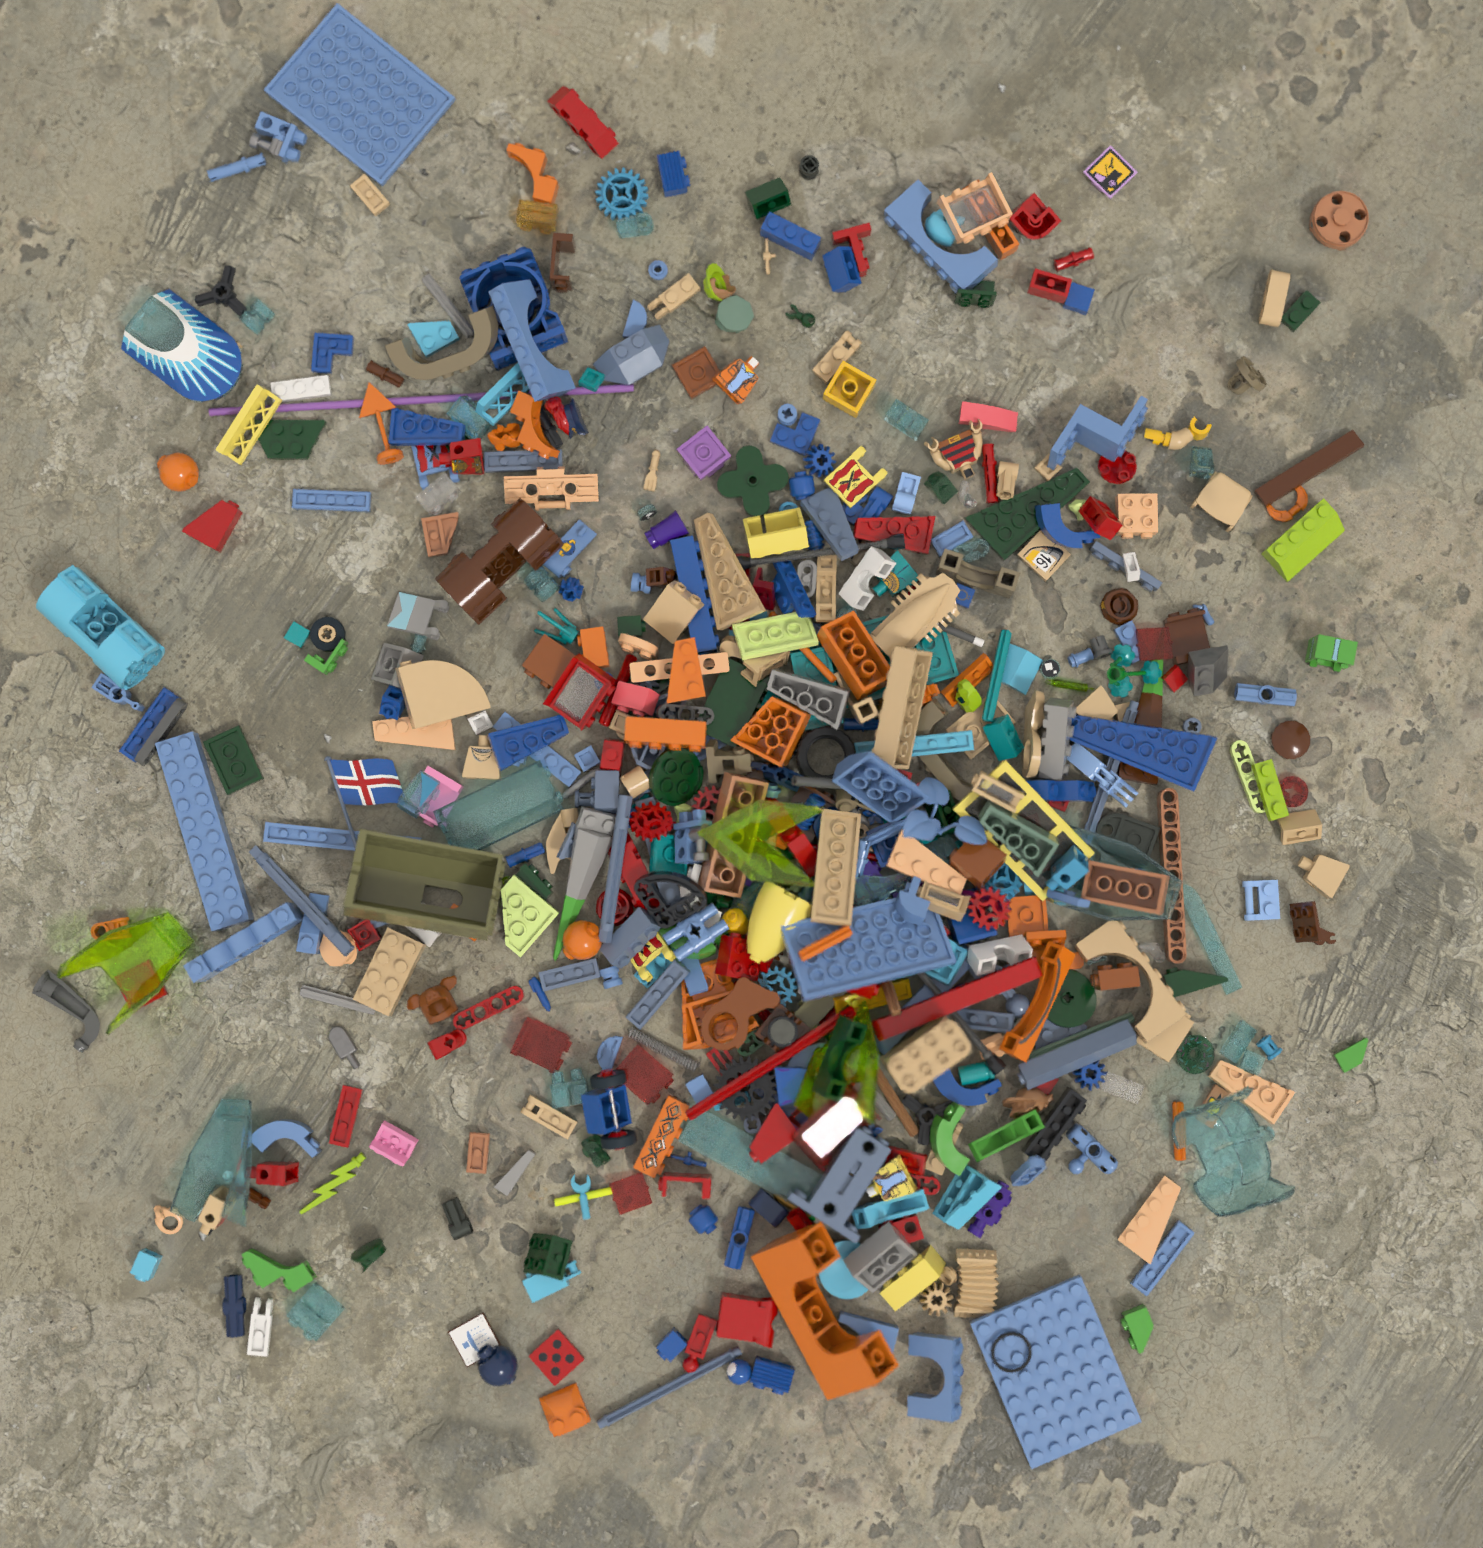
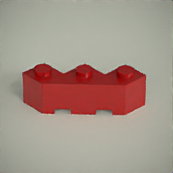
M562 86L547 100L555 114L566 121L574 134L583 139L597 157L604 158L619 144L614 138L616 137L615 132L610 127L607 128L600 121L596 112L591 107L588 108L581 101L578 93L573 88L569 89Z
M627 832L621 881L622 883H627L633 895L630 899L635 909L641 907L647 910L635 893L634 885L639 877L649 872L629 832ZM611 845V847H610V849H609V851H608L609 857H610V854H611L612 845ZM641 883L639 888H644L646 890L647 884L643 885ZM656 898L649 900L650 905L653 907L660 905L659 900Z

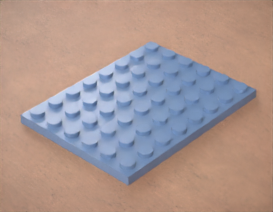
M338 3L264 89L267 95L382 187L456 101L453 95Z
M1080 1274L970 1321V1325L1031 1469L1142 1422ZM1007 1332H1016L1023 1335L1029 1341L1032 1349L1029 1364L1023 1370L1015 1373L1000 1370L993 1362L991 1356V1348L994 1341L1000 1335ZM1018 1336L1004 1337L995 1347V1359L1004 1368H1018L1027 1360L1028 1346Z

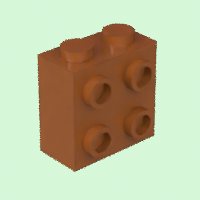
M544 634L522 666L525 668V674L531 678L538 677L541 680L540 684L549 690L555 686L571 659L576 655Z
M987 840L986 844L982 845L962 841L963 845L959 849H954L949 856L950 866L981 890L1006 862L1007 854L989 840Z
M1129 962L1117 963V967L1114 968L1109 964L1098 965L1096 970H1092L1093 974H1090L1091 986H1094L1095 990L1102 991L1140 986L1138 966H1132V963Z

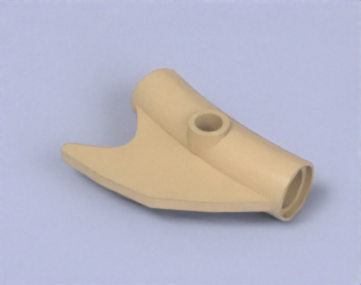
M578 808L560 810V814L546 841V850L551 874L555 873L558 862L561 860L556 856L572 822L575 824L579 816Z

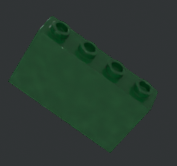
M728 658L729 672L719 674L704 707L710 708L714 713V720L707 725L706 735L734 748L740 745L730 740L752 719L754 712L760 709L763 702L760 699L763 693L767 694L768 692L767 686L770 678L766 676L762 680H758L755 687L741 675V671L747 667ZM704 710V713L700 714L698 718H703V722H705L709 715Z

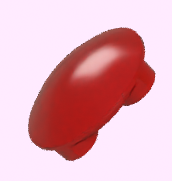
M1126 450L1122 457L1118 456L1115 462L1103 456L1099 458V474L1109 483H1126L1136 473V457Z

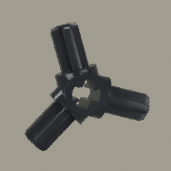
M229 265L225 266L221 281H218L211 288L210 292L195 296L198 307L216 303V305L222 304L224 307L229 306L240 317L246 313L247 308L236 298L235 287L232 285L236 268Z
M906 1094L901 1102L915 1113L914 1117L917 1119V1125H920L917 1143L929 1145L930 1130L936 1114L940 1117L944 1116L945 1109L948 1105L952 1104V1101L949 1100L936 1106L933 1104L927 1105L925 1102L921 1104L910 1094ZM926 1111H930L929 1113L932 1114V1117H929L928 1120L925 1121V1118L922 1117V1114H926Z

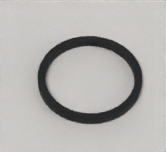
M1007 1332L1000 1335L994 1341L991 1348V1356L993 1362L1000 1370L1015 1373L1023 1370L1029 1364L1032 1349L1029 1341L1023 1335L1016 1332ZM1007 1336H1018L1028 1346L1027 1360L1023 1365L1015 1369L1004 1368L995 1359L994 1353L997 1343Z

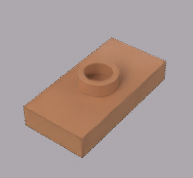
M470 1132L466 1172L487 1173L490 1133Z

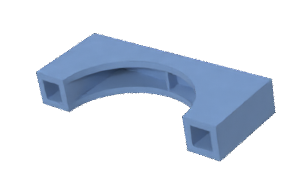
M917 180L884 209V221L889 227H894L897 230V234L902 240H907L911 244L910 247L916 254L920 253L924 257L923 260L929 267L933 266L937 270V275L943 281L946 279L950 283V288L955 293H957L958 289H973L997 267L998 259L985 246L969 254H953L937 247L926 235L921 222L923 211L931 201V192Z
M531 280L502 283L488 291L534 401L562 396L575 389L576 387L569 371L553 366L542 355L532 338L527 313L530 302L538 297Z

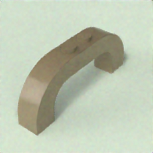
M493 306L468 315L474 329V339L468 349L430 361L423 359L416 353L408 336L385 345L387 353L400 371L415 379L430 380L440 376L446 379L453 376L454 371L459 370L460 373L471 369L470 365L484 359L496 344L498 321Z
M937 699L930 701L921 710L916 736L933 734L938 722L949 714ZM942 753L919 756L924 763L926 771L930 774L933 773L937 780L944 784L947 790H950L951 795L957 800L961 801L972 790L973 785L966 782ZM1001 776L998 778V780L1006 783ZM995 784L986 789L999 797L1008 793V791ZM980 795L970 805H985L988 799Z

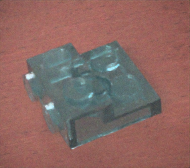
M315 1282L286 1316L289 1318L287 1321L294 1328L299 1326L304 1331L302 1334L307 1340L317 1341L345 1308Z

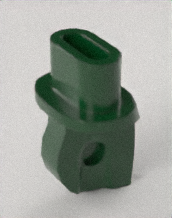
M706 892L708 896L707 905L713 903L714 906H717V909H729L733 905L734 898Z

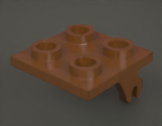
M1315 901L1289 904L1296 943L1314 942L1316 945H1323L1325 942L1327 944H1334L1336 940H1330V937L1335 936V933L1320 928Z

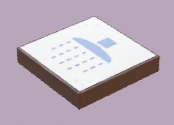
M484 1312L448 1331L466 1367L479 1361L480 1358L477 1356V1353L484 1345L490 1344L492 1348L496 1345H501Z

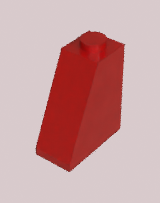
M221 500L185 526L182 532L220 553L243 512L238 509L239 505L231 500L228 503Z
M778 1103L772 1106L749 1146L751 1150L749 1155L754 1162L759 1161L762 1164L800 1137Z

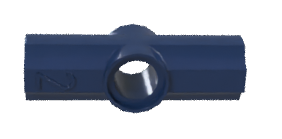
M240 1274L224 1276L225 1297L222 1304L223 1314L226 1315V1337L236 1338L245 1335L244 1314L246 1313V1298L243 1296V1276Z

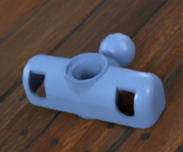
M1073 1124L1066 1132V1137L1082 1152L1078 1159L1075 1158L1069 1162L1068 1168L1071 1173L1080 1174L1084 1169V1163L1087 1159L1105 1174H1111L1118 1167L1117 1159L1080 1124ZM1075 1138L1079 1143L1075 1144L1071 1139ZM1095 1144L1097 1146L1096 1152L1089 1154V1147ZM1103 1165L1107 1171H1103L1100 1166Z

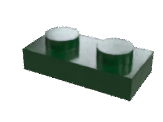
M1306 290L1282 316L1281 322L1294 333L1321 302Z

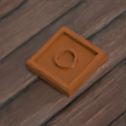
M706 346L672 365L690 399L717 385L711 378L720 370Z

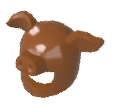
M456 976L446 977L441 980L439 985L428 988L421 995L414 994L409 997L407 1009L415 1010L420 1007L430 1025L448 1018L458 1010L457 1004L450 993V990L457 983Z

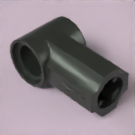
M459 1197L442 1203L449 1222V1231L454 1241L474 1233L472 1224L464 1213Z

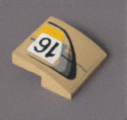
M1040 530L1017 556L1046 582L1071 554L1064 547L1050 541Z

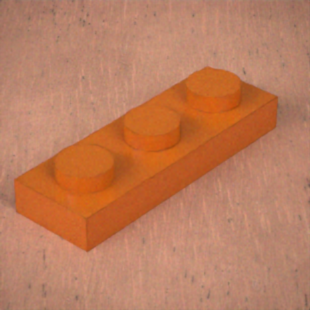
M983 653L940 693L950 706H955L958 703L955 699L958 683L963 679H967L974 687L977 686L992 672L993 663Z

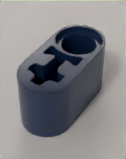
M760 1188L748 1202L755 1211L775 1228L789 1214V1211L763 1188Z

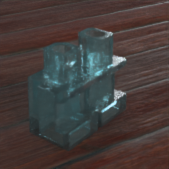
M581 1068L570 1070L572 1079L570 1081H564L563 1071L552 1073L550 1089L553 1109L582 1104L581 1094L589 1092L587 1078H584Z

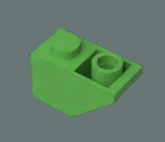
M1141 1304L1121 1312L1123 1318L1120 1319L1123 1329L1129 1332L1130 1337L1127 1339L1131 1349H1135L1139 1354L1143 1353L1154 1327L1147 1307Z

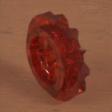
M1289 776L1280 781L1279 784L1287 807H1298L1306 801L1308 787L1301 778ZM1293 786L1294 791L1300 794L1293 795L1290 799V793L1285 790L1291 789Z

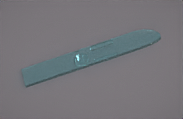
M1183 885L1184 906L1216 975L1228 977V982L1221 983L1225 994L1228 995L1243 988L1199 894L1191 886Z

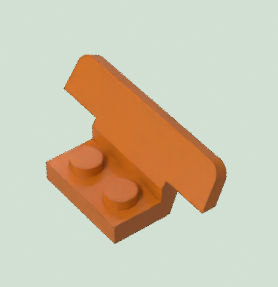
M1066 930L1026 932L1025 939L1032 947V957L1036 956L1040 968H1042V960L1040 958L1048 941L1065 947ZM1073 952L1076 956L1070 969H1080L1084 965V960L1078 952Z

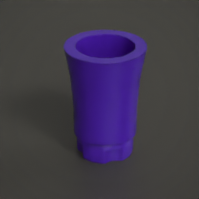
M676 510L667 518L651 527V530L644 533L653 549L665 545L670 540L689 534Z

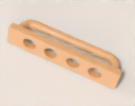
M727 652L698 655L702 675L729 672ZM673 658L630 663L631 681L642 682L669 679L670 674L666 672H671L672 664L667 663H672ZM707 667H714L710 670L705 669Z

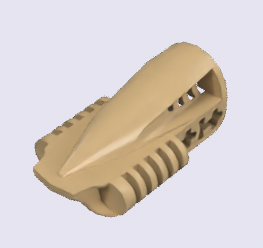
M920 573L916 578L922 583L921 585H918L913 580L911 583L916 589L913 590L909 585L906 587L911 592L910 595L904 590L901 591L906 597L905 600L899 595L896 596L901 602L900 605L894 600L891 601L896 609L869 634L873 641L890 658L895 646L913 648L924 637L931 643L933 640L927 634L930 632L936 638L938 635L932 629L935 627L941 633L943 630L937 624L940 622L946 628L948 625L942 619L945 617L951 623L953 620L948 613L950 612L955 618L960 614L956 603V597L960 589L950 577L942 573L935 578H931Z

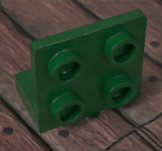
M980 281L971 290L958 289L957 293H955L954 304H959L960 307L978 305L979 308L993 306L997 296V292L994 291L995 281Z
M533 1233L529 1241L528 1255L524 1260L523 1272L563 1281L573 1241L555 1235Z

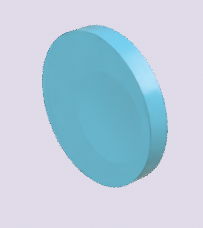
M851 1240L834 1242L841 1257L818 1274L824 1288L837 1298H857L866 1293L868 1289L852 1276L843 1259L857 1249L861 1243H854Z

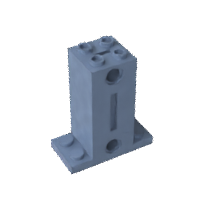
M861 1124L859 1127L853 1126L809 1197L798 1188L795 1191L790 1188L786 1194L790 1201L854 1243H857L860 1235L857 1232V1227L848 1222L847 1219L891 1151L886 1140L878 1135L876 1138L872 1137V1132ZM871 1141V1148L863 1150V1144ZM827 1203L833 1204V1208L830 1211L824 1210V1206Z

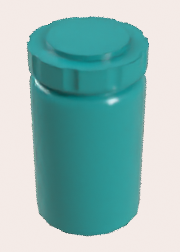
M986 1062L957 1067L961 1086L984 1082L989 1079L995 1080V1075L988 1069Z

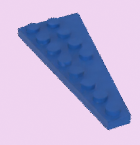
M1076 715L1075 718H1072L1071 726H1074L1073 738L1070 737V740L1186 789L1195 791L1218 737Z

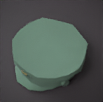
M737 295L729 296L718 305L715 319L716 325L725 332L739 333L746 330L754 318L751 304Z

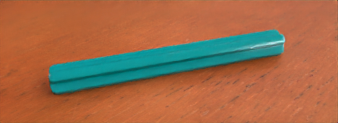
M1009 630L1000 631L982 714V720L985 722H992L994 719L1012 635Z

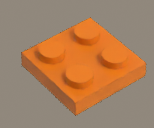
M1037 895L1013 897L1010 899L1009 907L1012 908V911L1007 913L1010 916V919L1007 920L1008 937L1025 936L1026 932L1048 931L1046 899L1042 901Z

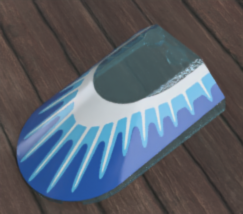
M170 289L150 296L125 327L121 350L190 401L203 403V401L218 400L227 395L240 379L243 369L242 352L237 342L226 331Z

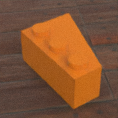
M695 637L675 640L667 703L706 696Z

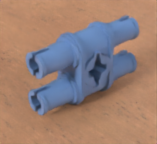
M713 903L678 922L676 927L662 935L668 945L682 936L688 938L686 944L673 951L679 962L693 952L699 953V950L711 942L714 943L716 937L729 929L723 919L710 928L704 927V922L718 913ZM692 927L699 930L700 938L693 934Z

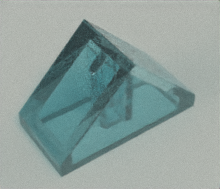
M1192 446L1189 477L1208 479L1214 473L1212 449Z

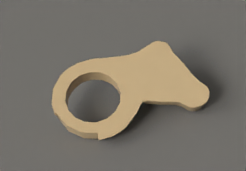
M1034 690L1025 708L1024 749L1022 750L1021 763L1024 778L1036 777L1041 760V740L1038 730L1043 726V719L1045 718L1043 709L1045 697L1044 693L1038 690Z

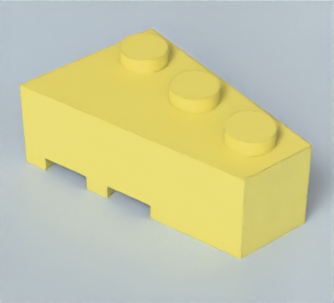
M930 1245L893 1278L884 1283L880 1294L893 1310L897 1311L941 1276L946 1262Z

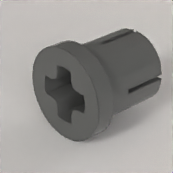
M1104 635L1089 640L1094 652V660L1105 658L1113 653L1112 649H1109Z

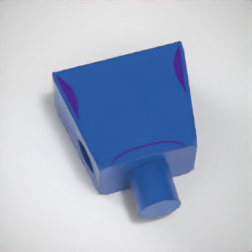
M776 1066L775 1076L779 1106L809 1098V1088H813L817 1075L808 1076L807 1068Z

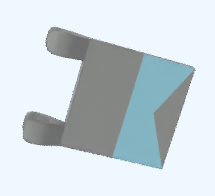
M399 592L387 627L438 640L440 636L439 630L435 627H428L434 609L443 613L448 612V602Z

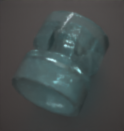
M256 298L249 306L250 311H245L239 317V320L252 332L259 335L265 328L264 324L270 323L276 315Z
M543 566L536 571L530 572L523 580V583L530 590H535L534 595L541 602L550 598L560 587L553 577H548L549 572Z

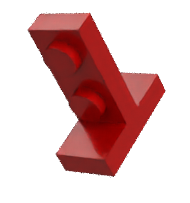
M870 222L832 232L833 245L849 242L860 277L866 276L867 269H869L867 257L864 258L862 254L864 246L860 238L871 236Z

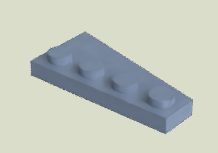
M830 487L801 500V507L841 561L858 554L859 548L839 497Z

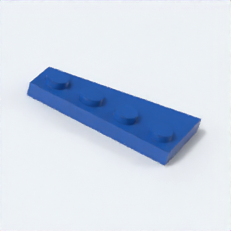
M394 408L391 410L388 443L391 446L450 445L451 442L464 440L466 426L463 423Z

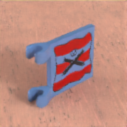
M445 445L411 446L422 490L430 489L427 475L449 470L453 483L460 481L459 474L452 473L451 464H439V453H449Z

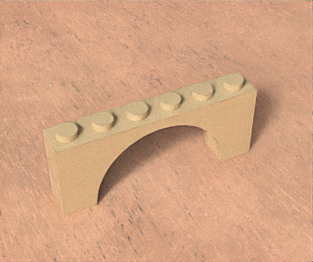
M1114 917L1078 942L1074 948L1085 963L1100 956L1111 955L1125 958L1141 969L1150 987V1003L1145 1016L1134 1027V1030L1146 1044L1185 1017L1186 1013L1184 1011H1186V1008L1172 996L1174 992L1170 986L1163 984L1159 971L1156 968L1152 969L1149 965L1150 960L1148 956L1138 950L1136 947L1138 943L1124 931L1126 927L1122 921H1117Z

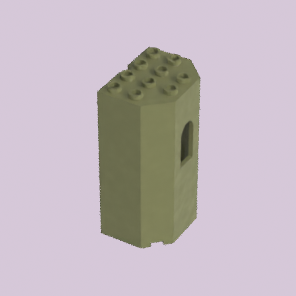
M360 829L343 906L344 915L487 941L488 935L492 936L502 885V881L499 878H503L506 862L502 861L503 855ZM425 886L457 891L462 896V903L455 909L422 904Z

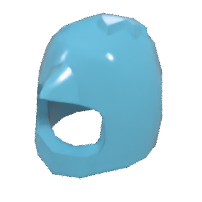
M941 208L926 218L925 231L927 236L940 245L951 247L955 237ZM954 216L959 227L963 225L965 218Z

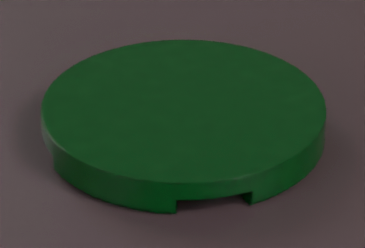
M681 748V751L669 749L664 751L656 758L649 773V786L653 796L668 806L685 804L701 788L704 775L703 766H701L697 756L685 748Z

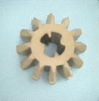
M934 1281L932 1283L933 1288L928 1286L926 1287L927 1292H920L924 1297L920 1298L919 1302L925 1303L922 1309L924 1311L929 1309V1315H932L935 1310L936 1315L940 1316V1310H943L945 1314L948 1312L945 1306L952 1307V1303L947 1300H952L953 1295L948 1294L950 1292L949 1287L943 1289L944 1283L941 1282L937 1287ZM934 1295L939 1297L940 1301L938 1303L933 1301L932 1297Z

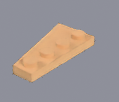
M1166 1176L1163 1177L1117 1239L1149 1264L1152 1262L1181 1187Z

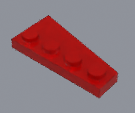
M935 516L857 518L853 536L855 539L877 542L893 534L903 533L905 540V549L903 550L927 555L929 553Z

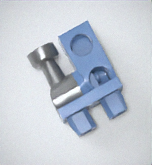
M260 112L255 125L257 133L252 134L249 147L256 150L261 147L269 151L275 159L281 160L284 163H288V160L298 162L301 152L294 149V145L297 143L304 146L307 135L298 130L294 124ZM261 135L272 137V141L263 140Z
M692 810L693 819L692 812L679 813V823L673 824L674 830H676L675 863L694 864L709 861V853L705 852V840L709 839L712 834L710 831L712 821L706 820V810Z

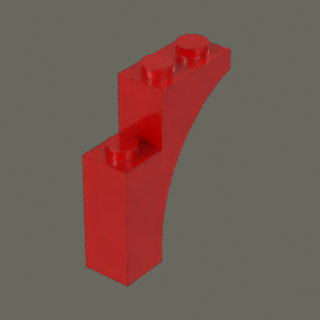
M765 797L762 815L783 841L801 869L811 878L815 875L817 852L776 798Z

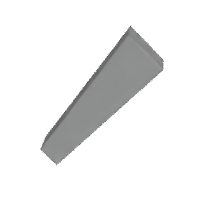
M529 1149L494 1188L508 1196L536 1153Z

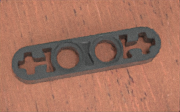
M180 698L173 702L135 757L136 762L145 766L157 751L155 743L166 739L188 706L186 702Z

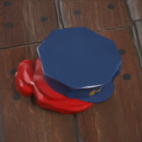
M559 397L550 398L545 402V409L551 413L558 428L569 435L570 440L575 433L578 435L589 433L574 398L567 405H563Z

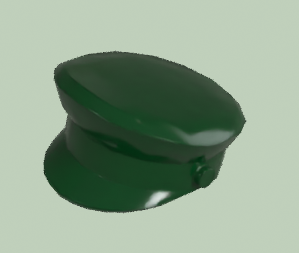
M374 1239L351 1254V1260L360 1263L362 1266V1273L386 1251L387 1248L383 1244V1239Z

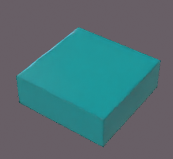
M587 367L578 384L596 392L604 381L605 375Z
M293 621L284 639L302 648L310 635V630Z

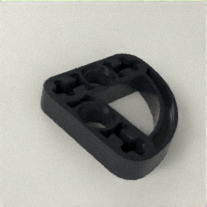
M651 872L639 877L634 885L635 893L661 928L673 926L705 907L708 896L703 888L691 878L676 872ZM641 883L643 885L647 884L646 890L644 888H639ZM654 883H674L686 888L690 893L668 905ZM695 896L698 898L702 897L701 903L696 901L692 904L691 908L690 903L694 901ZM656 898L659 900L660 905L653 907L650 905L649 900ZM683 904L686 906L687 912L679 913L676 907ZM662 914L665 917L669 916L668 922L666 920H661Z

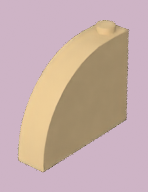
M408 660L399 663L400 667L395 668L412 729L491 708L487 695L480 683L470 673L457 665L435 660L416 663Z

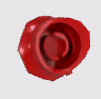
M619 889L614 926L623 924L633 913L631 896ZM605 891L601 893L596 903V913L600 919Z

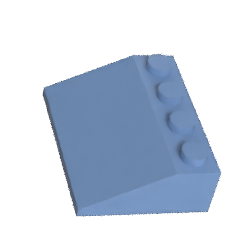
M871 751L847 756L837 764L832 779L835 784L891 824L896 823L931 798V795Z

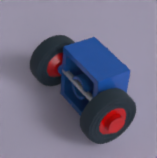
M605 1069L592 1075L590 1083L594 1090L581 1094L587 1134H602L600 1141L603 1149L621 1150L637 1142L634 1130H621V1127L632 1123L626 1085L624 1084L626 1082L624 1070Z

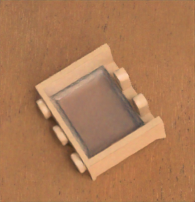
M992 172L988 174L985 180L980 182L975 180L970 183L969 187L963 190L958 188L946 198L944 195L940 196L936 203L941 208L957 244L964 242V244L969 243L978 234L983 236L991 232L993 227L998 226L1000 228L1005 226L1013 215Z

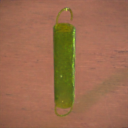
M1055 678L1052 679L1050 684L1052 687L1087 692L1088 689L1095 690L1094 688H1088L1086 683Z

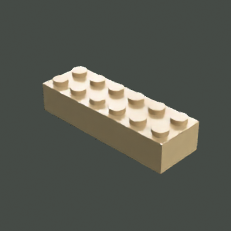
M895 646L891 653V667L887 673V686L883 692V706L879 712L880 721L875 731L876 740L871 752L894 769H909L933 652Z

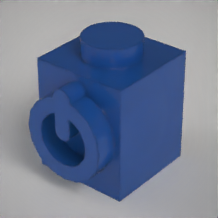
M389 685L382 696L379 714L384 715L386 719L398 720L405 709V701L401 689Z

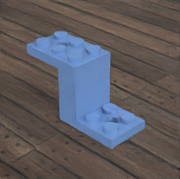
M1140 396L1122 426L1080 404L1052 447L1047 467L1055 470L1057 465L1061 466L1066 458L1065 453L1067 449L1071 450L1075 442L1115 462L1118 456L1122 457L1127 442H1131L1134 438L1137 426L1141 427L1148 410L1146 407L1148 399Z

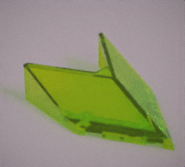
M758 800L696 833L710 843L714 849L742 871L750 880L814 887V881L776 849V840L778 834L823 812L824 807Z
M864 1000L859 1005L861 1008L856 1012L857 1015L853 1019L868 1025L862 1044L855 1046L848 1053L844 1062L843 1073L847 1082L846 1088L851 1083H860L861 1085L853 1109L868 1123L874 1125L879 1055L867 1002ZM832 1033L828 1036L829 1040L822 1048L818 1046L813 1051L793 1104L810 1120H815L834 1101L812 1091Z

